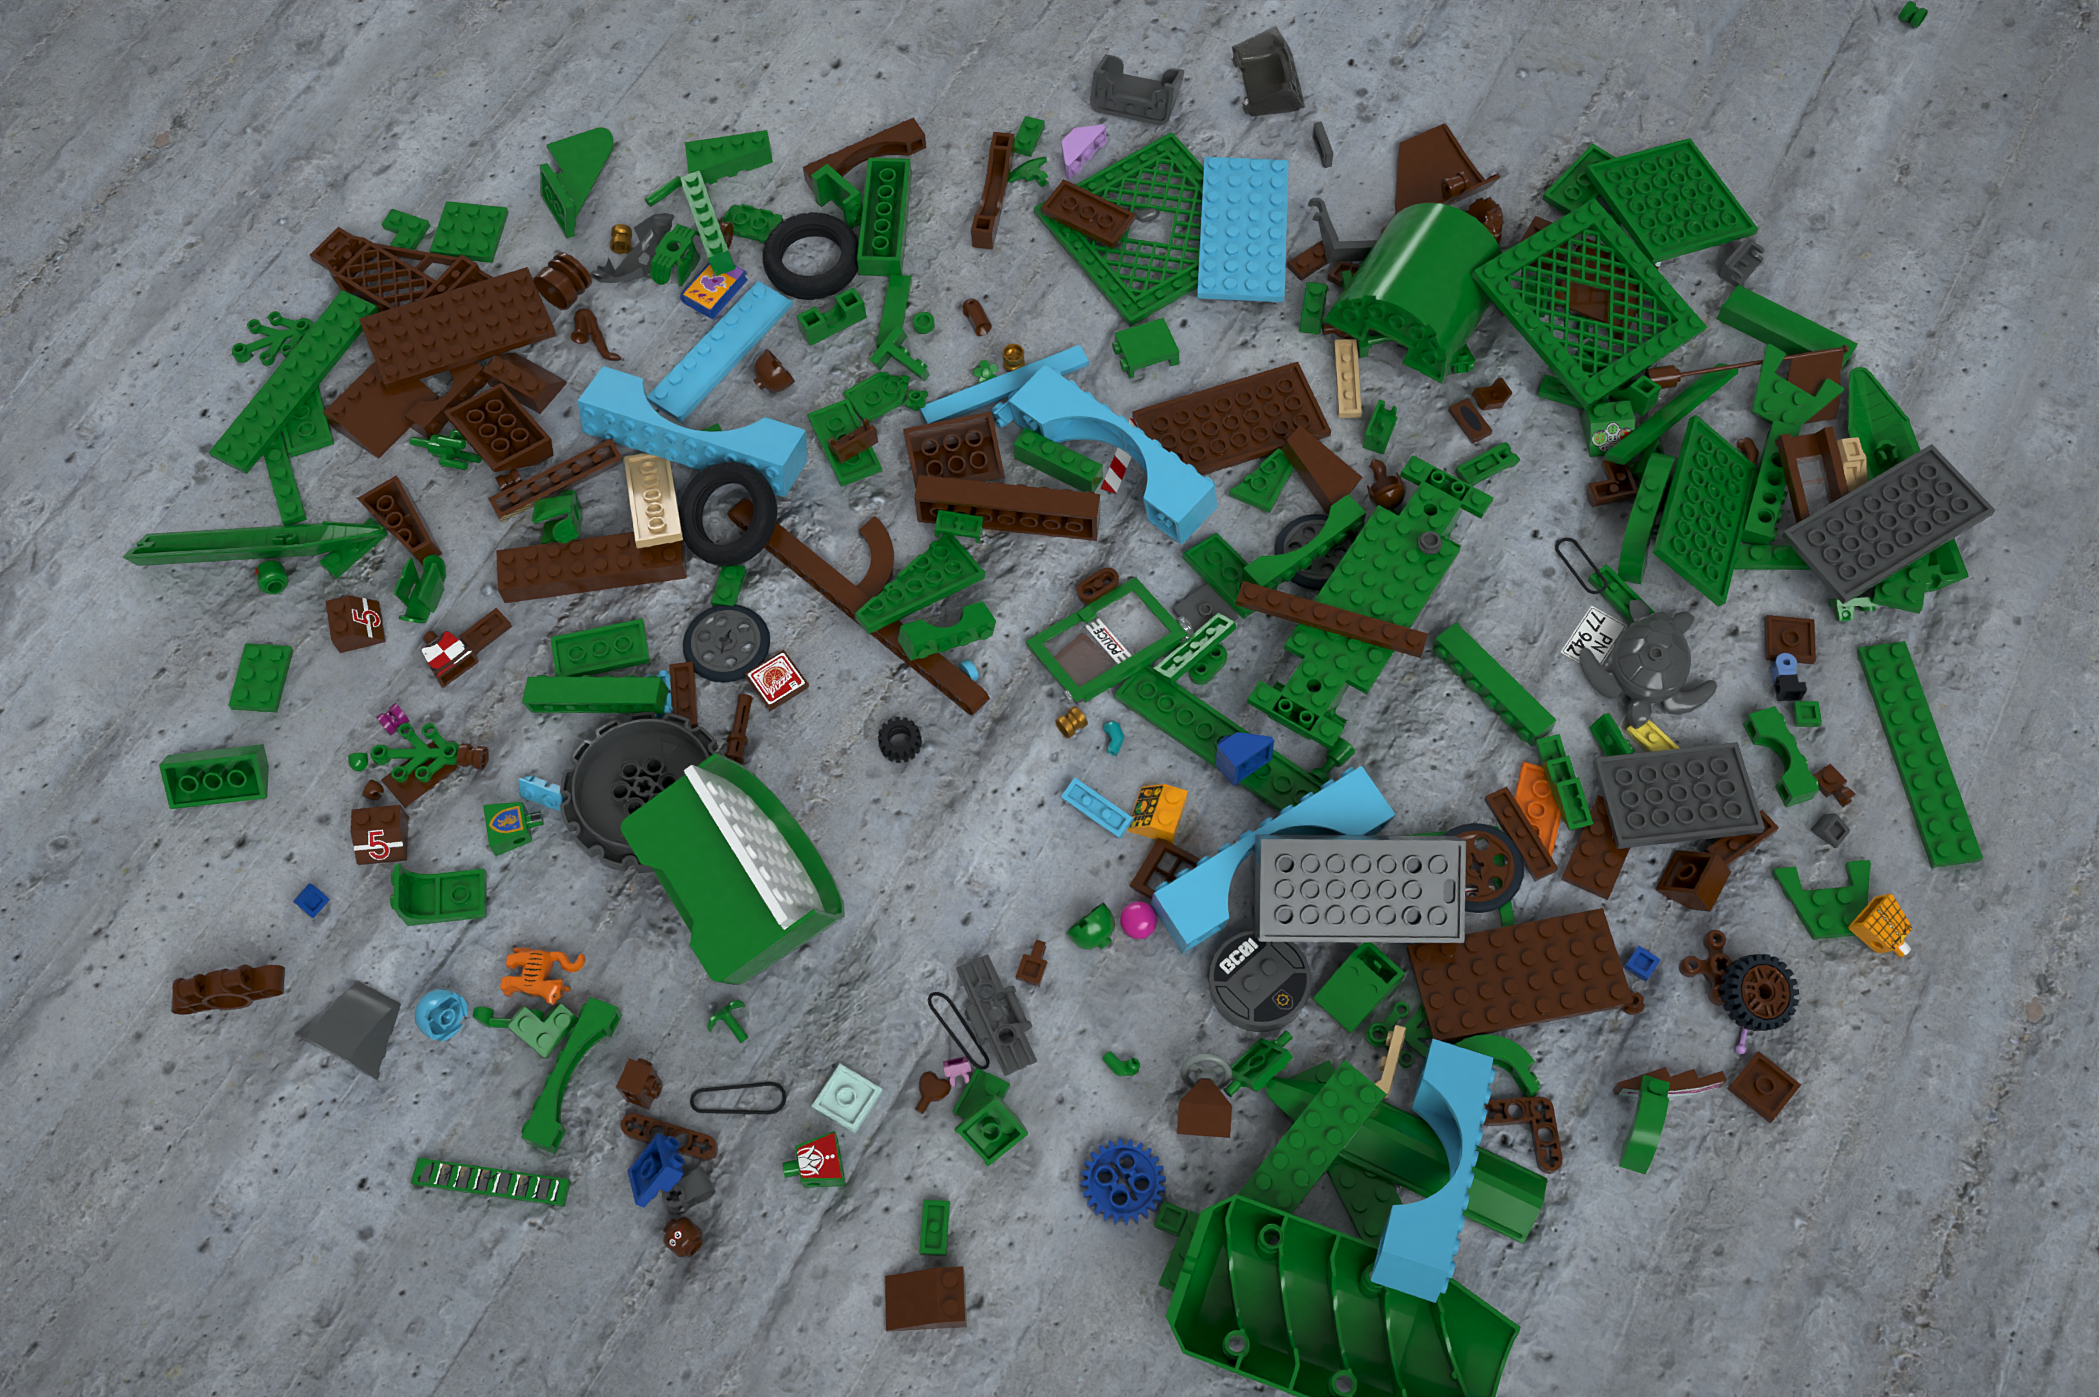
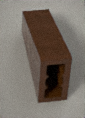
M1301 425L1295 431L1291 429L1283 438L1285 443L1281 448L1282 452L1323 510L1329 515L1331 506L1346 495H1349L1363 477Z

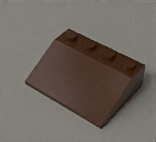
M374 362L323 413L332 428L379 459L410 428L404 415L419 400L435 401L439 397L420 380L386 390L377 364Z
M502 383L444 412L445 417L493 472L535 466L554 456L551 438Z
M992 412L903 429L915 489L919 475H934L943 478L956 477L962 480L977 479L982 482L1005 478Z

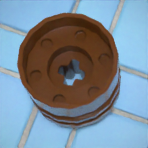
M558 252L548 262V267H544L533 278V282L538 292L550 304L561 310H568L577 301L578 295L583 294L585 289L591 286L592 279L586 268L573 256L565 252Z

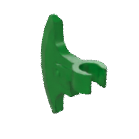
M1047 157L1035 158L1019 165L1010 173L1008 182L1011 183L1017 179H1025L1027 182L1036 180L1041 187L1049 184L1046 180L1048 175L1045 171L1039 169L1047 163Z

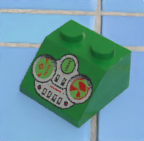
M1630 400L1592 404L1584 409L1581 424L1590 457L1605 456L1606 452L1635 430V417Z

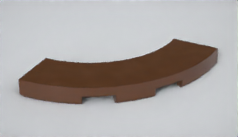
M874 516L859 529V534L865 539L870 548L871 562L867 574L857 587L870 598L873 596L877 597L883 591V587L890 582L889 580L894 569V550L890 535L882 522Z

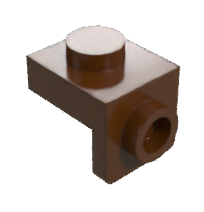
M1501 377L1497 378L1492 386L1475 388L1471 395L1482 410L1502 408L1512 395V391Z

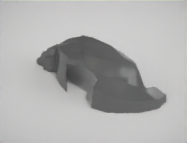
M668 213L654 214L635 226L634 229L640 241L616 270H614L608 257L605 267L597 266L596 273H591L592 278L600 283H619L647 276L650 273L651 260L655 256V249L665 234L671 230L674 215ZM643 253L649 255L647 265L639 262V257Z

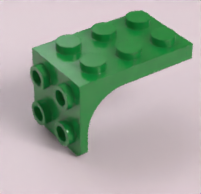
M401 863L394 865V871L391 872L394 894L390 896V905L407 926L487 918V872L484 868L437 874H419L406 870Z

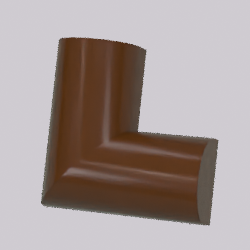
M1603 460L1602 468L1607 480L1589 483L1587 486V498L1591 507L1636 499L1638 489L1628 464L1622 465Z

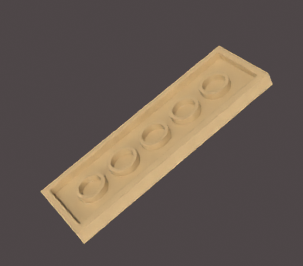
M648 453L625 456L624 463L637 549L683 540L671 461Z

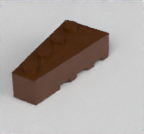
M397 476L392 477L357 498L422 565L427 555L435 554L440 556L443 554L408 488Z

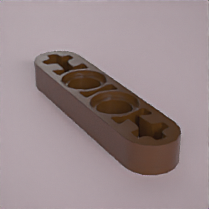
M637 1113L627 1114L621 1121V1130L626 1137L649 1144L652 1140L650 1136L651 1131L656 1127H662L664 1129V1136H672L674 1138L680 1134L688 1136V1143L678 1148L679 1154L702 1161H709L718 1153V1145L713 1137ZM636 1120L640 1127L645 1128V1135L642 1136L644 1134L643 1131L637 1128L630 1132L628 1124H633ZM694 1138H696V1143L702 1146L709 1142L712 1148L711 1151L706 1150L702 1154V1150L699 1147L693 1146Z

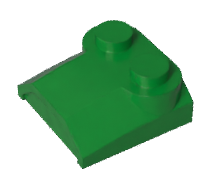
M995 1094L985 1096L980 1101L979 1107L955 1128V1132L965 1139L985 1161L987 1166L991 1165L1028 1135V1131L1019 1117Z

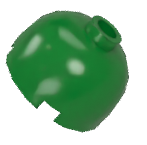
M1102 902L1068 929L1066 935L1077 947L1091 950L1098 946L1101 950L1112 941L1110 936L1115 930L1114 916L1106 904Z

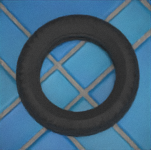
M817 212L798 214L778 224L769 234L763 249L764 270L772 284L788 296L805 300L823 299L838 293V291L840 292L853 280L858 271L857 255L859 242L852 229L837 217L825 213L818 214ZM818 236L830 239L841 250V256L837 264L827 272L819 275L803 276L795 274L788 270L782 262L786 249L795 241L805 237Z
M721 462L703 469L687 485L678 510L683 540L688 548L703 561L718 566L738 565L755 557L769 542L777 521V501L771 485L759 471L739 462ZM731 483L741 484L747 489L753 502V517L750 526L738 540L725 545L715 544L709 539L703 528L702 515L704 506L710 495L719 487Z

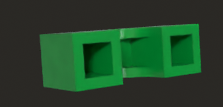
M854 287L835 296L834 307L826 313H820L815 306L797 315L799 330L810 346L867 318L864 301Z

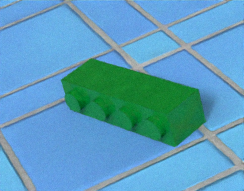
M1027 428L1023 429L1013 444L1015 459L1082 492H1095L1103 480L1102 464Z

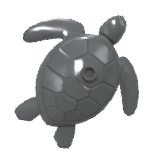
M1640 599L1630 601L1629 612L1633 623L1621 632L1614 644L1611 654L1612 673L1607 672L1601 666L1590 649L1584 647L1580 650L1579 660L1582 670L1591 686L1598 693L1613 699L1623 691L1633 698L1628 705L1627 716L1634 729L1642 727L1649 721L1652 713L1651 703L1662 702L1664 711L1667 714L1680 715L1689 713L1706 703L1717 688L1715 681L1708 680L1691 690L1680 691L1687 680L1691 666L1690 648L1683 634L1691 627L1694 616L1687 611L1676 613L1673 619H1671L1664 612L1650 614L1648 605Z

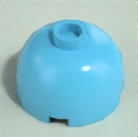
M432 990L426 993L416 1006L414 1013L416 1025L430 1039L445 1041L453 1037L463 1026L459 1022L463 1016H467V1003L462 996L450 990Z

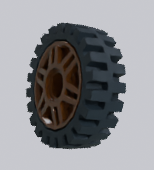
M1769 954L1747 955L1731 962L1732 965L1725 969L1727 974H1723L1721 978L1725 984H1720V990L1725 991V994L1720 995L1721 1001L1727 1002V1004L1723 1005L1725 1011H1731L1728 1015L1730 1019L1736 1020L1735 1023L1738 1026H1744V1029L1753 1031L1772 1030L1784 1026V1023L1791 1020L1790 1016L1796 1012L1793 1006H1797L1799 1000L1795 999L1794 996L1799 995V989H1793V986L1798 983L1796 979H1790L1793 972L1791 969H1785L1787 964L1779 962V958L1775 956L1770 957Z

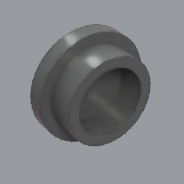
M1426 532L1418 539V548L1425 554H1435L1441 549L1442 541L1435 532Z

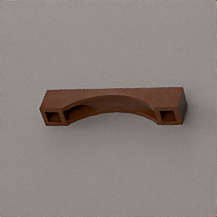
M913 117L833 154H829L822 159L809 163L803 167L805 181L814 194L811 175L826 164L843 177L852 168L867 161L868 158L886 155L910 156L926 148L925 133Z
M993 132L984 190L971 228L972 247L993 250L1015 154L1014 134Z

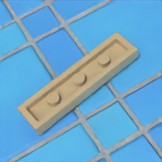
M1335 340L1334 354L1338 418H1361L1357 340Z

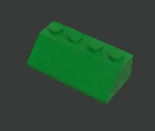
M264 744L167 755L159 764L170 809L267 798L269 765Z

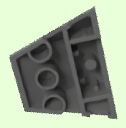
M358 981L294 1035L315 1047L318 1046L378 1081L380 1075L379 1068L382 1059L385 1058L387 1042L393 1032L401 1004Z

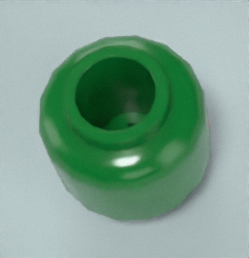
M265 561L259 564L255 570L258 587L264 593L278 594L288 585L289 580L285 568L278 561Z

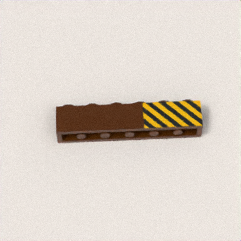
M611 438L488 499L501 523L534 507L537 500L552 498L563 490H568L621 464L622 457Z

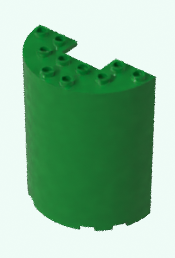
M1421 203L1409 206L1397 213L1389 222L1326 316L1324 322L1362 342L1370 328L1409 348L1402 362L1403 364L1442 384L1492 302L1490 297L1472 278L1471 274L1475 269L1502 254V251L1496 239L1481 222L1456 207L1439 203Z

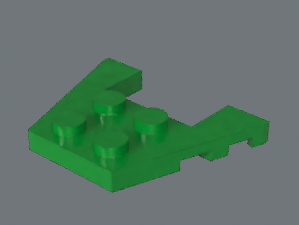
M1768 343L1764 348V358L1760 366V376L1750 412L1769 424H1772L1773 420L1800 427L1843 392L1845 388L1826 378L1815 396L1810 395L1775 374L1786 353Z
M1870 860L1851 861L1845 864L1850 883L1849 887L1803 891L1796 867L1775 868L1772 871L1775 881H1779L1783 888L1782 892L1797 910L1795 913L1812 940L1856 936L1850 931L1848 926L1867 906Z

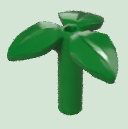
M736 1000L721 1007L710 1017L707 1025L708 1031H712L718 1020H723L740 1043L745 1041L748 1035L731 1014L732 1009L744 1007L745 1004L740 1000Z

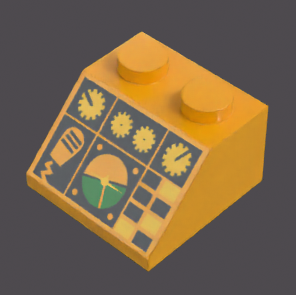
M1167 784L1141 787L1131 815L1134 821L1127 831L1155 840L1158 838L1164 839L1173 844L1187 805L1188 791Z

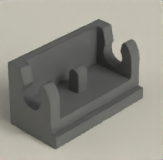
M1747 236L1726 260L1719 277L1735 287L1737 285L1742 286L1764 259L1761 255L1755 253L1754 250L1762 254L1765 251L1764 248Z

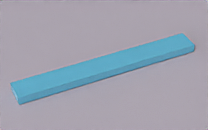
M1077 345L926 404L924 408H920V412L926 424L950 420L1007 398L1016 388L1020 390L1045 364L1051 369H1057L1063 376L1088 366L1089 360L1082 347Z

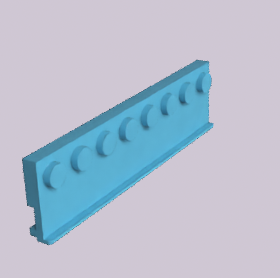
M757 281L646 397L647 401L667 415L670 414L677 418V421L682 423L792 307L793 300L784 297L760 281Z

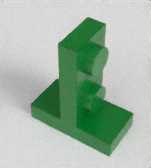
M896 325L872 355L870 361L881 370L892 357L925 382L930 376L926 370L928 366L918 358L916 361L910 357L911 353L903 346H900L908 336L902 328Z

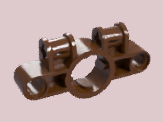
M243 964L237 969L230 970L225 968L209 972L205 975L196 974L190 979L177 978L172 986L171 1012L179 1015H188L213 1009H242L250 1006L253 1001L280 996L284 994L285 967L266 965L253 968Z

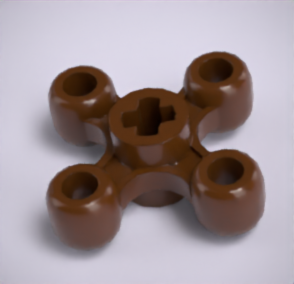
M1711 930L1703 938V944L1708 950L1707 959L1699 960L1695 956H1687L1680 961L1678 968L1679 972L1685 977L1703 974L1707 980L1711 981V989L1708 993L1709 1000L1712 1004L1721 1006L1727 1003L1726 1001H1721L1720 995L1725 994V991L1720 990V984H1725L1721 978L1723 974H1727L1725 969L1732 965L1731 962L1733 961L1723 953V947L1726 943L1724 933L1720 930Z

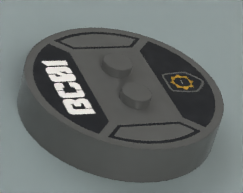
M1254 930L1241 932L1225 941L1214 955L1209 973L1210 996L1219 1013L1233 1025L1252 1032L1274 1031L1291 1023L1303 1010L1311 986L1309 964L1303 952L1294 942H1260L1255 937Z

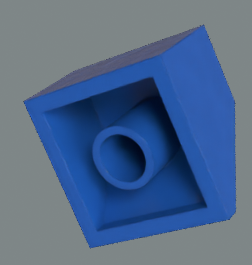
M1236 732L1232 736L1227 735L1218 742L1216 766L1228 781L1235 786L1272 760L1274 739L1270 736Z

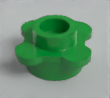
M907 391L908 397L904 402L906 407L919 411L920 408L926 406L927 391Z

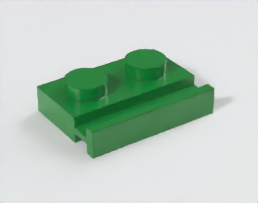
M976 1068L952 1111L953 1114L964 1120L979 1107L980 1101L988 1095L995 1094L1003 1100L1010 1088V1083Z

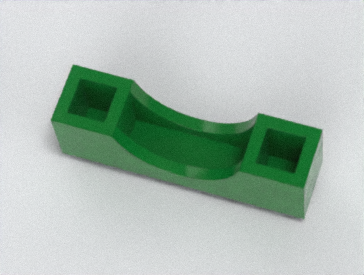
M1588 340L1584 345L1593 347V341ZM1583 350L1582 357L1592 360L1593 352ZM1597 353V361L1607 363V355ZM1582 363L1583 371L1592 373V365ZM1597 367V373L1604 368ZM1643 375L1638 379L1629 380L1609 395L1618 401L1630 400L1632 410L1643 416L1655 406L1662 386Z
M982 601L963 607L959 623L951 627L932 626L922 619L903 624L900 627L898 642L910 661L922 659L938 652H946L958 646H966L971 642L988 639L993 635L996 620Z
M1776 706L1749 714L1743 726L1753 745L1770 748L1779 755L1783 762L1784 775L1780 778L1775 788L1785 807L1812 800L1819 791V784L1816 777L1809 771L1805 756L1798 750L1794 735L1790 734L1787 729L1784 716L1779 713Z

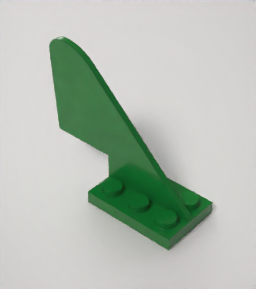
M603 127L547 144L548 151L562 173L557 174L555 170L552 171L548 163L540 165L541 197L566 238L574 236L576 218L613 150V136L608 129Z

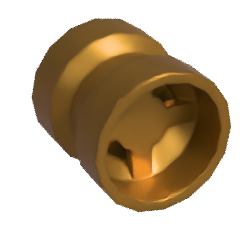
M624 224L614 225L611 228L612 239L610 241V249L617 254H627L632 248V229Z
M1012 343L1004 347L1002 356L1003 367L1006 372H1011L1025 366L1024 349L1020 345Z
M1073 706L1068 710L1066 716L1061 715L1055 720V724L1059 731L1069 739L1075 735L1076 730L1086 727L1088 721L1078 707Z

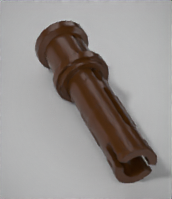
M748 694L738 695L732 733L727 736L726 740L728 743L727 752L725 753L726 758L739 764L744 763L745 757L743 752L744 747L748 743L746 730L753 697Z

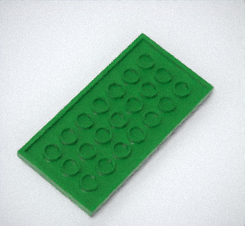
M1694 415L1689 418L1652 553L1719 607L1726 603L1759 468L1700 417Z

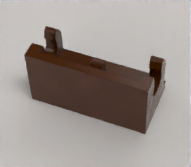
M867 418L862 420L863 426L835 442L833 438L828 440V447L840 464L878 443L876 428L874 425H869Z

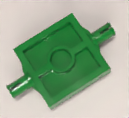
M1285 1030L1276 1040L1267 1041L1260 1038L1230 1066L1232 1069L1231 1080L1233 1081L1223 1089L1229 1097H1232L1241 1087H1247L1255 1092L1264 1088L1268 1081L1278 1072L1282 1071L1293 1058L1289 1050L1283 1048L1293 1039L1292 1035Z

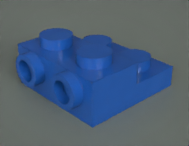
M657 1133L627 1170L636 1205L645 1208L649 1201L656 1197L659 1189L669 1192L681 1180L684 1174L682 1166L685 1161L678 1154L680 1143L674 1137H667Z

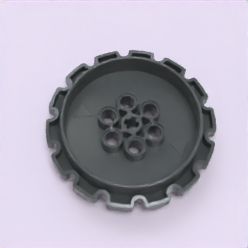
M640 712L630 714L628 721L625 723L615 719L595 731L597 737L593 741L585 739L570 759L574 767L564 771L560 786L561 796L563 799H567V801L560 804L561 814L568 831H576L573 839L580 849L590 858L600 855L599 860L602 865L625 872L630 866L634 865L638 873L654 872L651 867L639 862L621 832V823L635 810L665 790L668 785L685 775L684 770L690 765L698 766L714 753L726 757L723 751L716 752L718 749L717 741L702 726L691 729L690 720L676 714L666 713L663 718L658 719L655 712ZM655 768H661L658 772H651ZM637 772L635 776L627 777L630 773ZM627 793L625 797L618 798L620 794Z

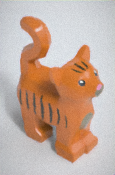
M514 948V953L507 955L505 965L508 969L522 966L521 976L502 977L500 989L508 997H511L514 992H519L529 997H542L548 1005H555L557 1000L562 998L564 992H570L571 988L564 986L562 979L548 980L554 961H559L562 969L568 972H577L585 964V955L579 954L576 962L571 963L566 953L561 951L547 952L540 949Z

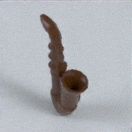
M587 308L579 309L573 318L575 329L571 333V340L578 344H585L589 341L588 334H591V339L597 347V351L600 352L604 359L620 361L621 357L608 351L594 313Z

